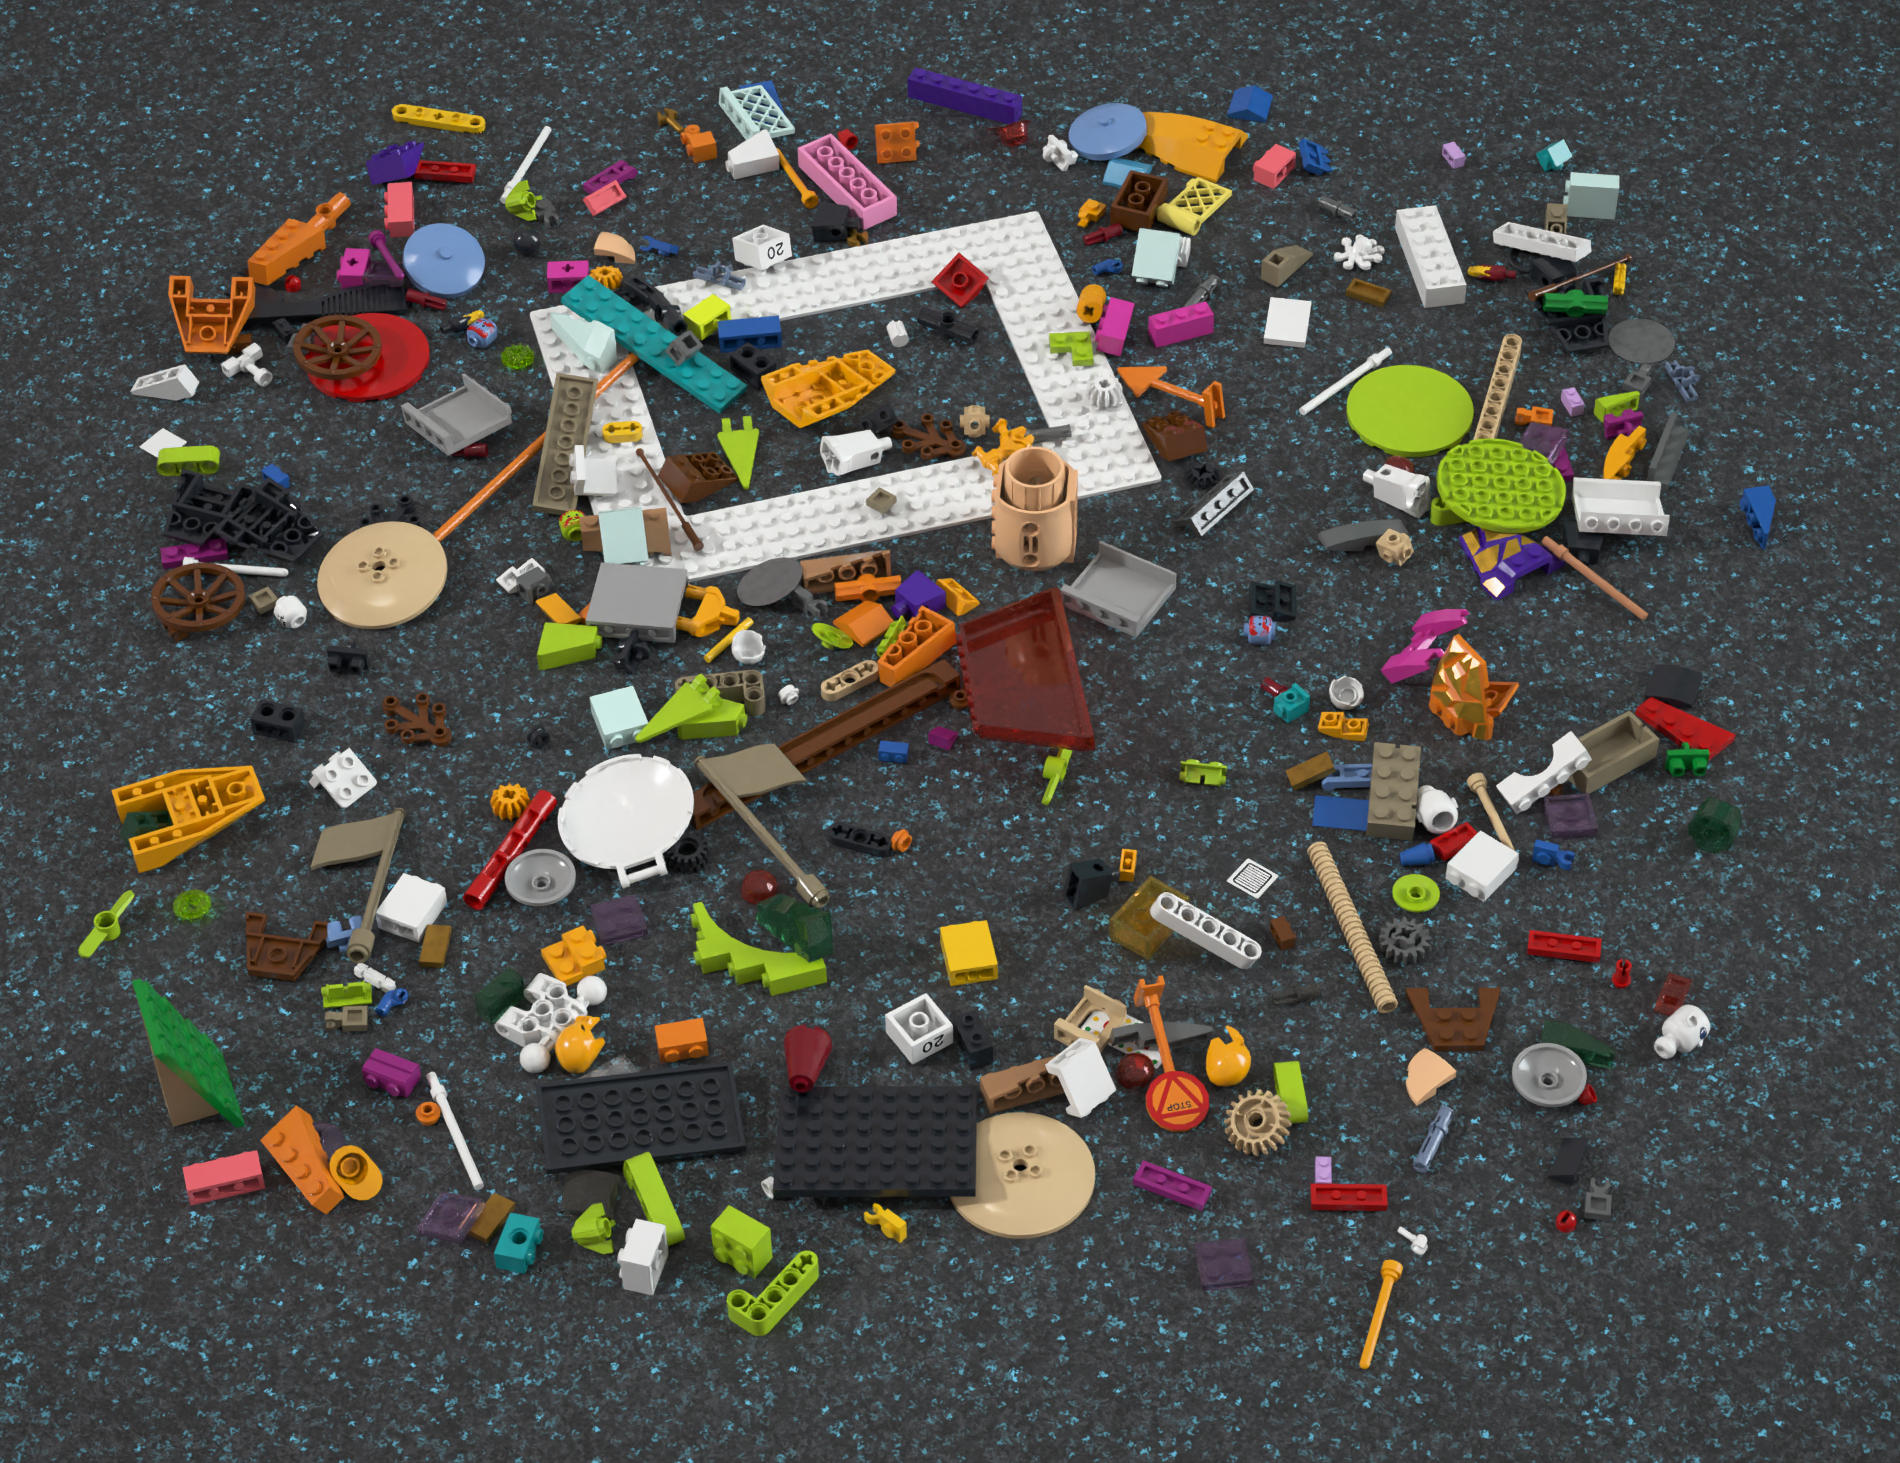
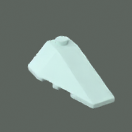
M555 312L550 314L552 330L589 369L602 374L617 361L614 329L595 320L586 322L585 318L576 320L570 315Z

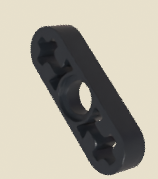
M840 822L833 823L828 828V840L835 846L880 858L887 857L892 853V842L888 835ZM857 837H863L866 839V841L863 843H857L854 841V839Z

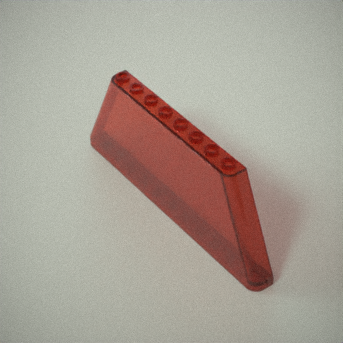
M1059 587L1044 590L959 624V633L955 634L974 735L978 734L979 739L1083 752L1095 751L1094 733Z

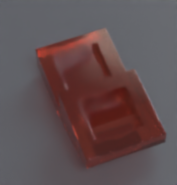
M1669 972L1654 1011L1671 1016L1678 1008L1684 1005L1692 980Z

